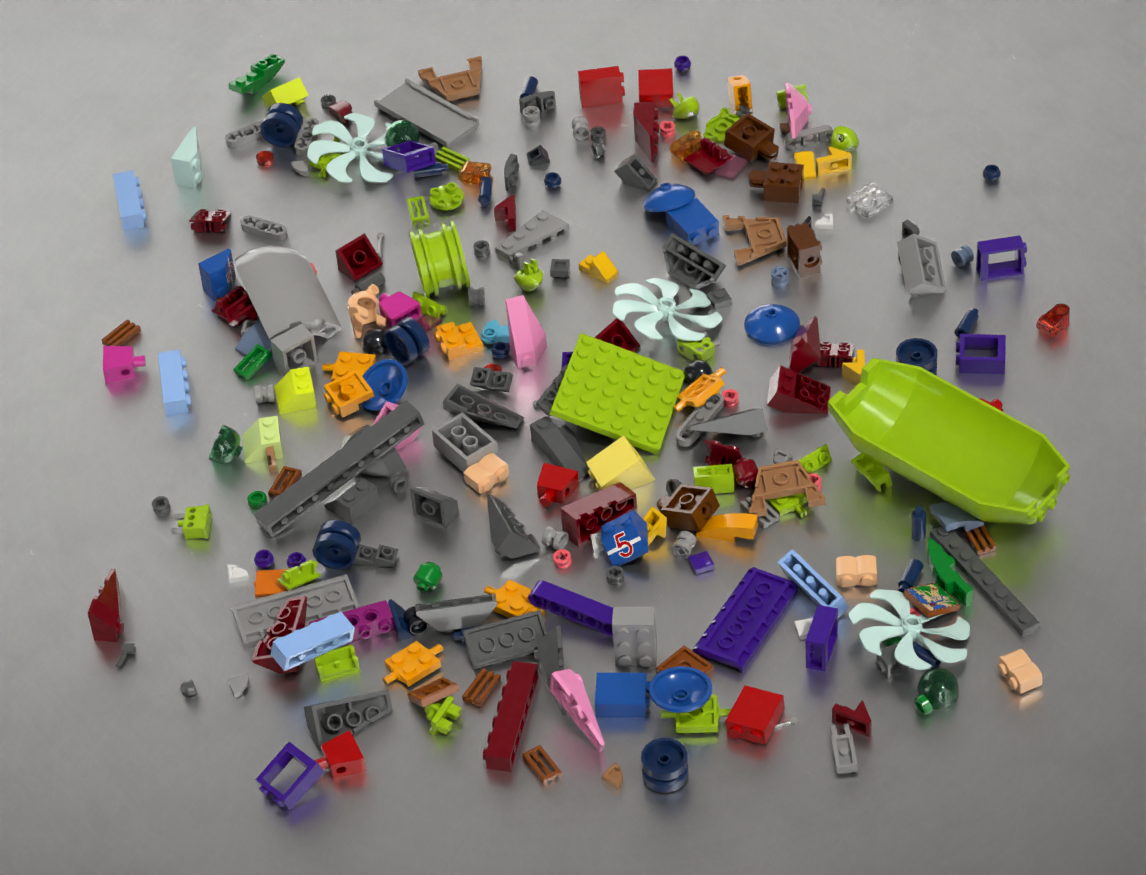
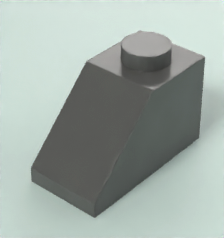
M635 154L623 160L614 170L626 185L645 191L650 190L658 180Z

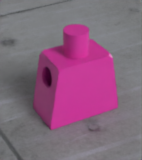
M396 292L391 296L383 293L379 297L380 315L387 319L386 324L389 328L397 325L399 321L406 317L413 318L414 320L422 317L420 303L402 292Z
M103 346V374L105 383L134 378L135 367L146 366L145 355L135 356L131 346Z

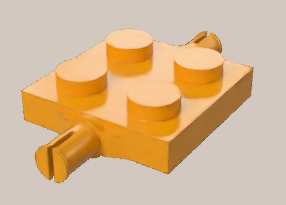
M340 351L337 361L334 364L323 363L322 370L333 372L331 381L356 369L363 376L376 363V355Z
M720 367L714 374L701 375L677 396L679 403L673 406L674 410L679 413L688 405L696 408L704 405L710 396L717 394L720 388L725 385L721 379L726 374L725 369Z
M510 579L499 589L489 585L484 589V593L496 594L497 606L492 611L505 617L512 618L541 610L532 605L528 600V595L532 589ZM541 610L542 616L544 617L545 611Z
M415 641L384 660L385 667L391 673L382 678L384 684L388 685L394 680H399L409 687L442 667L441 661L435 655L442 652L443 647L438 643L433 648L428 649L418 641Z

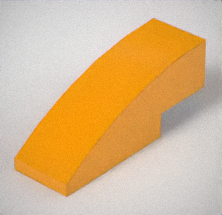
M730 513L712 516L701 531H696V536L735 542L736 537L754 540L758 527V515Z

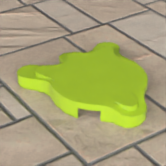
M722 108L716 117L711 118L706 123L703 138H709L712 142L723 143L726 130L741 117L731 114L728 108Z

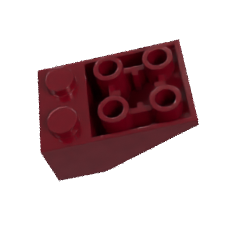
M634 102L635 141L651 163H654V156H658V145L655 144H659V135L657 134L659 133V110L655 109V102Z
M780 365L770 378L767 406L783 413L827 415L831 386Z

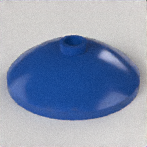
M664 183L645 198L643 208L649 212L673 210L691 202L695 198V192L692 188L685 185Z
M766 304L755 308L746 316L744 328L747 335L754 341L762 344L776 345L785 343L795 337L800 328V319L792 309L786 306Z
M393 359L381 360L372 365L362 377L373 390L374 397L361 404L374 412L381 411L386 401L396 404L403 396L408 383L405 367Z
M684 666L672 667L659 672L652 679L649 686V694L652 701L658 707L669 712L686 713L694 711L708 702L712 695V683L709 677L698 669Z

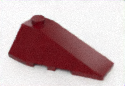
M306 596L288 598L276 615L277 621L273 627H268L266 637L256 645L252 658L254 664L279 674L297 672L300 665L284 671L271 656L273 641L277 638L305 628Z

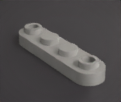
M717 393L710 396L704 405L695 408L676 432V442L679 445L690 446L697 440L702 431L686 430L685 426L708 420L712 421L724 406L722 394Z

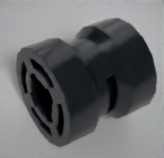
M415 606L408 608L404 612V619L412 634L418 635L428 629L429 624L416 616Z

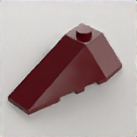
M816 316L800 326L791 342L788 369L798 373L821 358L818 318Z
M111 568L104 580V587L100 586L98 589L100 594L93 597L87 613L94 641L118 642L119 636L124 631L119 582L116 569Z

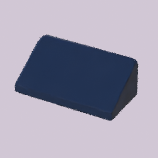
M389 599L388 606L393 616L398 639L404 641L414 638L404 619L405 610L395 601Z

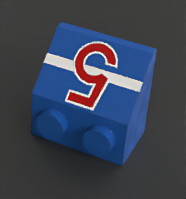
M229 248L198 263L203 291L213 301L222 298L231 291L236 275L232 253Z
M634 510L601 526V541L613 566H621L648 553L647 523Z

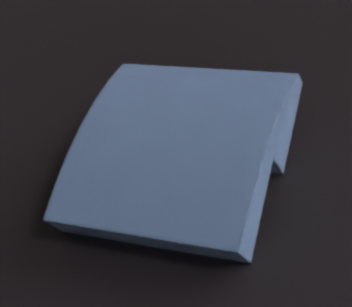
M258 320L244 334L235 350L246 356L259 344L271 352L272 356L268 359L270 360L273 357L271 341L261 321Z
M948 501L929 506L930 512L946 532L959 527L969 531L984 525L983 521Z

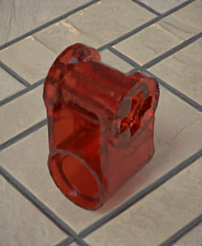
M1061 303L1055 305L1038 319L1036 328L1044 330L1050 337L1054 338L1060 331L1068 327L1070 323L1069 306Z

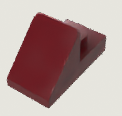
M515 195L509 196L494 207L495 221H505V225H509V232L516 231Z
M248 293L224 309L228 324L231 326L236 325L246 317L252 320L257 319V312Z
M861 700L855 711L835 703L832 708V723L844 727V724H849L850 730L867 737L871 736L872 721L863 700Z

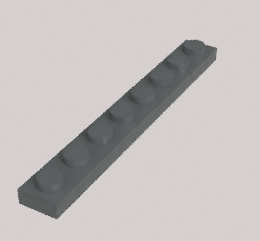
M939 526L930 531V537L937 544H940L949 556L954 558L956 565L1022 636L1040 627V622L954 530L946 532L942 526Z

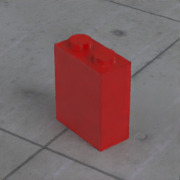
M619 66L578 71L579 95L582 108L623 103L622 96H625V89L621 83L624 82V74L620 72Z
M672 68L638 70L639 102H655V108L674 107L669 100L673 97Z
M744 685L725 720L727 735L766 745L785 710L784 696Z

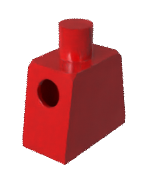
M543 463L537 481V495L540 503L545 507H549L552 502L565 503L579 486L578 471Z
M350 730L322 744L323 757L314 760L323 770L328 769L332 778L335 779L366 772L364 757Z

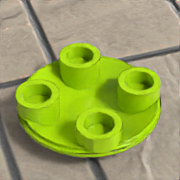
M450 182L447 185L432 188L429 201L436 209L452 210L463 203L464 193L457 187L456 183Z

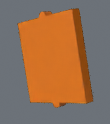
M288 569L256 571V581L254 582L255 597H266L288 591L286 587L277 581V579L281 578L283 571Z

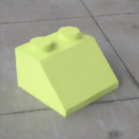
M278 416L258 418L242 434L245 463L268 460L266 449L274 446L275 458H283Z

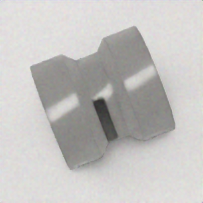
M528 106L523 109V123L526 129L536 130L541 126L539 108Z
M584 116L575 117L572 120L573 136L577 140H585L590 135L588 119Z
M274 384L254 386L256 404L263 403L264 401L275 402Z
M548 526L542 535L541 541L543 545L553 546L554 549L560 550L566 547L569 536L567 532L557 531L556 528Z
M688 531L679 532L676 541L671 547L672 553L678 558H688L697 542L696 537Z

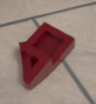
M341 100L328 106L330 113L338 115L340 122L349 123V120L344 119V116L352 113L351 104Z

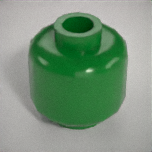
M433 562L420 564L413 577V581L417 585L416 588L425 593L436 590L442 579L441 568Z

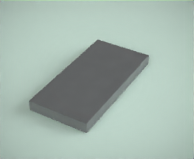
M541 610L462 631L474 670L532 655L534 650H538L537 641L548 633Z

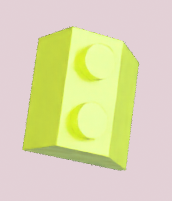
M299 77L271 89L262 96V99L269 107L276 103H286L289 105L295 103L297 106L305 102L304 99L309 95Z
M309 366L290 370L274 386L279 414L317 408Z

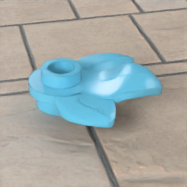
M497 320L488 322L480 335L481 341L486 344L496 342L510 343L508 325L499 326Z

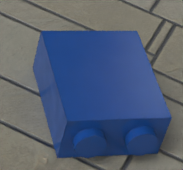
M694 198L684 206L666 211L667 225L678 237L692 245L719 235V221L698 198Z
M597 673L595 691L596 718H646V709H650V697H647V694H649L651 682L647 681V673Z

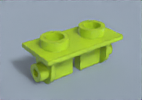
M413 291L412 298L420 303L421 314L439 322L440 316L447 313L445 305H441L425 297V295Z
M824 444L798 461L806 472L811 474L831 462L832 458L828 445Z
M308 560L300 564V570L297 566L284 570L281 578L277 579V581L288 590H291L321 577V574L316 571L317 562L315 560Z

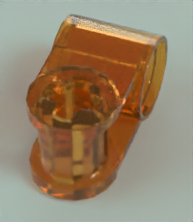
M697 130L689 131L686 135L672 142L670 152L681 161H684V158L701 148V133Z
M466 161L458 174V178L462 183L480 185L482 177H490L493 181L490 172L492 167L489 163Z

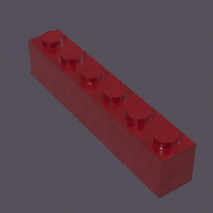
M513 661L511 669L507 670V683L503 684L502 700H498L497 704L498 714L493 717V730L488 733V747H485L483 750V760H486L487 769L512 771L539 678L537 664Z

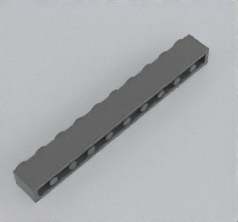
M407 400L397 406L377 423L366 429V431L254 513L259 526L271 538L275 537L422 427L424 422L420 412Z

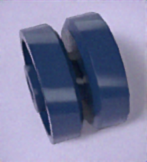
M273 104L269 107L261 124V134L268 143L274 146L289 147L294 144L303 125V117L295 107L289 104Z
M410 317L402 319L397 325L387 329L383 335L388 351L403 365L410 364L417 357L429 351L430 342L423 327Z
M922 338L907 339L896 348V362L920 366L937 375L938 350L928 340Z
M341 520L326 521L319 529L312 550L313 556L324 567L335 570L347 569L354 563L361 542V535L350 523Z
M671 738L655 739L645 745L641 752L642 778L645 785L659 793L673 792L684 786L688 780V754L685 746Z

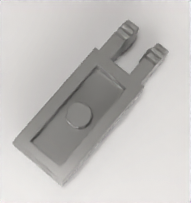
M849 724L843 725L844 735H837L836 726L831 725V744L837 774L858 772L853 736L850 734Z

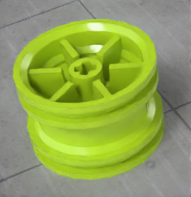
M453 220L449 221L447 226L445 223H441V229L435 232L425 234L422 229H418V233L414 234L413 231H409L419 278L427 298H430L432 293L438 296L440 288L455 285L457 290H461L462 285H465L466 288L471 287L463 249Z

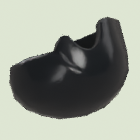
M380 328L369 329L363 337V350L368 354H374L375 351L383 353L387 349L383 337L385 330Z
M697 359L689 362L683 373L686 382L692 384L701 375H710L713 371L706 361Z

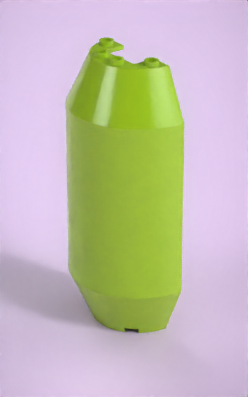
M872 358L862 368L860 383L847 396L839 390L828 401L830 413L857 451L984 522L1029 525L1038 521L1042 522L1048 510L1052 511L1055 508L1058 495L1063 486L1070 480V475L1068 474L1070 465L1044 434L920 366Z

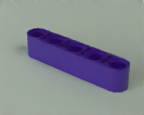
M543 580L537 581L528 595L529 602L538 608L613 636V607Z

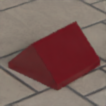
M365 233L335 250L338 270L352 281H356L383 264Z
M617 318L594 337L631 352H635L640 347V344L624 322Z

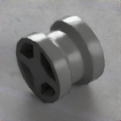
M469 287L470 306L485 304L484 287L479 289Z

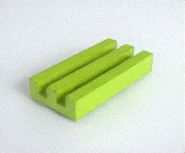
M444 146L441 148L442 151L438 150L437 155L435 154L436 162L448 164V168L459 173L471 164L469 158Z
M424 196L407 198L412 226L416 225V222H419V224H423V221L430 223ZM418 201H421L424 216H421ZM411 202H414L417 217H414Z

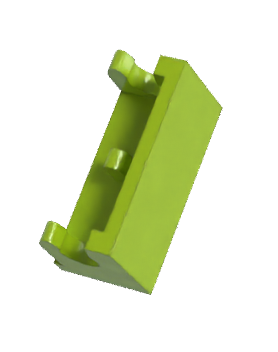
M860 453L851 460L855 469L861 472L878 492H881L880 486L883 483L888 488L892 486L889 472L879 462L863 453Z
M732 464L693 467L694 486L710 487L715 494L734 492Z
M353 644L331 650L314 658L316 672L321 685L361 673Z

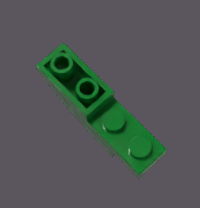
M270 54L266 58L252 64L250 72L229 82L228 89L239 94L245 92L250 94L256 93L274 78L284 65L285 59L278 57L276 54Z
M932 538L928 539V565L934 581L948 594L954 595L965 607L971 605L973 589L955 571L956 563L954 558L949 556L942 546L937 544Z

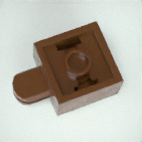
M749 113L742 116L725 132L724 146L750 162H753L758 156L774 161L777 159L779 146L773 143L775 129Z
M769 162L767 171L752 170L749 173L750 187L763 188L764 201L799 204L804 184L803 164Z
M797 223L795 226L789 225L787 228V256L798 276L802 278L820 273V265H822L820 251H822V244L820 240L817 241L815 231L809 227L808 223L801 225Z
M680 484L671 497L663 496L657 501V508L667 517L668 527L692 531H701L720 506L712 488Z

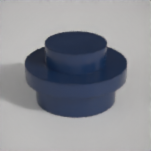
M987 165L983 170V177L990 181L998 179L1001 175V171L996 165Z
M550 172L546 174L544 184L549 188H556L561 184V177L558 173Z
M496 342L491 349L492 356L499 359L507 357L510 353V349L505 342Z

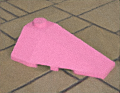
M785 83L786 116L791 138L794 139L809 120L808 114H811V104H808L807 98L792 85Z
M523 295L507 299L505 303L511 356L518 369L534 365L547 348L546 333Z
M571 669L555 671L551 676V693L598 752H603L605 743L581 676L578 673L575 674Z

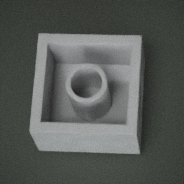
M302 324L270 340L275 368L284 376L292 369L310 367L318 363L314 335Z

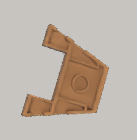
M478 56L467 59L469 70L437 77L433 67L418 70V76L446 101L478 95L480 92L482 57Z
M729 215L722 216L725 230L730 231L744 228L750 244L749 248L734 250L737 266L787 246V240L779 218L756 217L755 219H746L745 216H738V218H729Z
M798 460L760 466L749 514H756L758 517L767 516L765 500L806 493L809 508L826 505V499L819 492L817 485L811 481L809 474Z

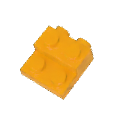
M454 322L436 326V332H434L435 340L437 343L440 342L441 352L446 354L448 360L484 350L483 343L471 322L455 326Z
M357 369L324 385L326 393L323 395L328 404L332 403L331 406L336 415L340 414L342 418L358 411V404L374 397L373 390Z

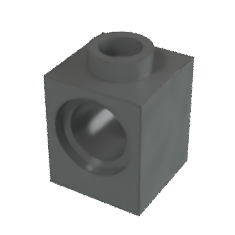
M898 642L882 649L881 656L877 655L876 668L887 679L909 669L908 666L899 663L895 659L894 653L899 644Z

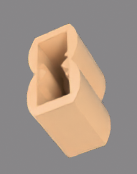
M494 453L484 456L478 463L471 465L464 471L465 483L479 494L489 491L494 484L504 481L509 475L508 464Z
M876 556L837 557V586L852 587L859 585L868 587L876 585Z
M1020 648L999 657L997 668L1000 675L1005 676L1010 687L1019 694L1042 685V673L1031 662L1023 649Z

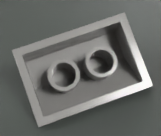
M912 234L897 242L906 292L918 296L946 292L937 242L916 234Z

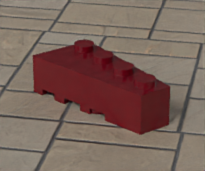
M619 482L561 507L562 531L568 533V540L577 547H580L591 539L590 534L600 533L602 525L636 509V493Z

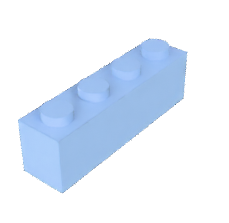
M133 170L113 174L123 230L145 227L143 220L147 218L145 209H143L144 203L138 176H134Z
M180 349L158 353L166 416L189 413L188 405H191L190 394H186L190 390L188 381H185L188 380L187 369H183L187 367L185 356L181 357Z
M793 549L778 561L784 574L816 605L838 608V618L849 609L844 598Z
M342 612L329 615L321 621L313 622L305 628L277 638L273 641L271 656L286 671L352 642L355 628Z

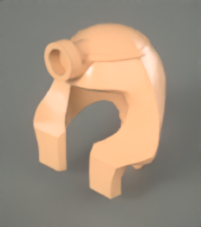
M371 284L366 291L354 293L348 300L347 309L355 339L361 337L364 324H377L382 328L386 326L387 319L380 316L377 311L378 300L375 295L379 293V289L374 284Z

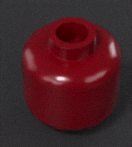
M738 459L733 466L734 478L739 486L750 488L756 483L759 469L752 459Z

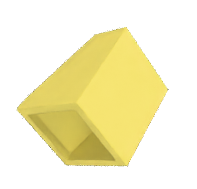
M622 436L586 462L590 468L588 473L593 480H597L595 485L600 491L619 482L632 490L655 481L654 476L642 457L625 436Z

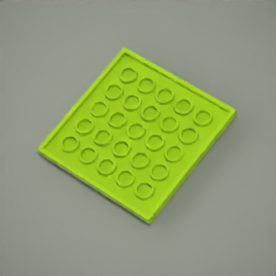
M580 333L549 415L616 440L625 436L632 446L658 455L674 409L673 406H675L685 376L680 369Z

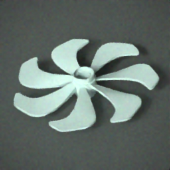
M358 113L344 116V119L356 124L358 137L352 138L344 125L337 121H326L314 126L313 136L328 133L346 143L317 140L312 142L308 148L307 158L314 164L318 163L320 156L332 152L345 153L333 159L326 167L327 173L335 180L342 183H351L353 181L346 173V168L353 159L360 160V174L368 182H388L393 177L392 173L380 172L375 169L366 159V155L369 154L383 161V153L368 151V148L402 142L403 134L398 126L385 123L387 132L370 144H367L366 138L373 129L375 121L369 116Z
M659 278L646 280V283L655 285L661 290L663 297L659 300L647 287L641 284L630 283L615 289V296L630 294L647 302L635 300L616 301L613 305V316L624 321L625 316L631 312L650 313L640 317L634 325L638 332L650 339H663V336L655 330V325L659 320L669 322L670 331L677 339L700 341L705 337L704 333L691 331L679 324L673 318L674 315L688 319L705 328H715L722 322V317L718 312L707 316L676 312L675 310L708 307L711 301L704 292L690 289L692 297L686 302L675 306L676 302L673 299L679 291V286L671 281Z
M880 589L875 590L869 596L871 599H881L888 602L896 610L900 619L882 607L871 603H860L848 613L852 624H856L862 619H874L891 625L865 628L860 632V640L867 651L881 656L880 643L888 638L900 636L902 640L897 645L894 656L899 663L916 670L931 668L930 664L921 660L914 652L913 642L918 638L926 645L934 657L941 662L954 663L964 660L967 656V649L947 648L920 635L921 632L956 640H966L970 633V624L967 621L957 617V621L953 625L924 629L922 628L923 623L940 615L928 618L923 613L920 616L910 614L909 600L903 596L902 592Z

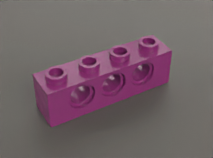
M386 600L342 612L355 628L352 642L395 630L393 616ZM326 617L321 618V619H317V620H314V621H310V622H309V625H310L311 623H313V622L321 621V620L325 619Z

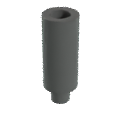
M378 271L356 284L351 294L366 291L371 284L378 287L385 283V277Z

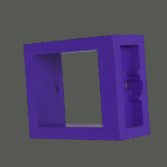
M412 140L382 149L384 166L406 173L436 164L434 147Z
M1020 235L977 242L976 271L980 281L1024 275V267L1027 265L1025 258L1027 245L1026 242L1022 241ZM1015 251V260L988 264L989 254Z
M960 334V341H956V353L960 354H956L955 366H959V373L1005 374L1006 335ZM964 350H997V357L964 356Z
M817 606L805 640L806 668L826 672L838 638V608Z
M288 742L255 780L260 784L259 790L267 797L271 794L274 797L273 801L281 808L285 805L292 810L321 777L324 770L316 761L291 742ZM292 759H295L306 770L283 795L270 784Z

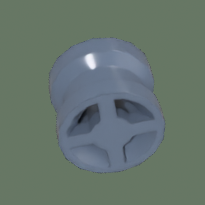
M963 245L959 250L952 251L951 258L957 267H963L966 262L970 263L974 260V254L969 246Z
M776 266L771 270V285L774 288L783 289L789 285L788 268Z

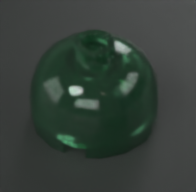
M407 120L394 121L386 131L385 143L390 147L410 140L419 142L420 134L418 128Z
M223 424L218 433L220 435L215 440L211 449L209 460L220 464H227L235 456H240L243 447L240 446L241 438L238 432Z
M932 668L920 677L917 695L923 694L929 700L933 709H947L954 701L956 703L958 700V681L950 671L943 668Z

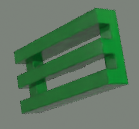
M257 344L233 371L248 381L272 354L269 350Z

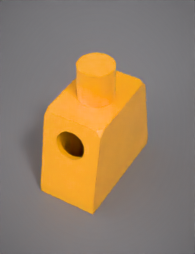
M745 75L729 77L727 79L728 94L735 114L736 111H739V105L752 109L751 84Z

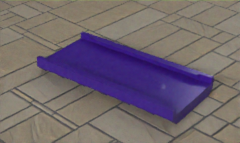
M755 567L750 568L692 651L739 669V673H743L797 594L798 586L791 580Z

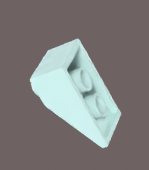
M192 127L171 157L176 185L192 189L196 188L203 177L201 151L196 127Z

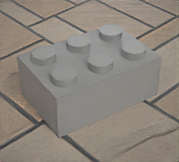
M463 412L432 430L434 447L462 472L471 465L478 463L484 456L490 453H494L499 457L497 441Z
M613 606L612 631L615 666L656 667L657 635L655 607Z

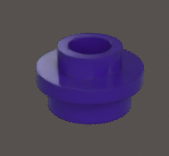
M678 56L674 62V67L680 71H685L691 67V61L687 56Z
M260 550L254 557L255 565L260 568L269 567L274 562V557L268 550Z
M294 552L289 555L287 566L289 569L297 566L300 570V564L307 561L302 553Z

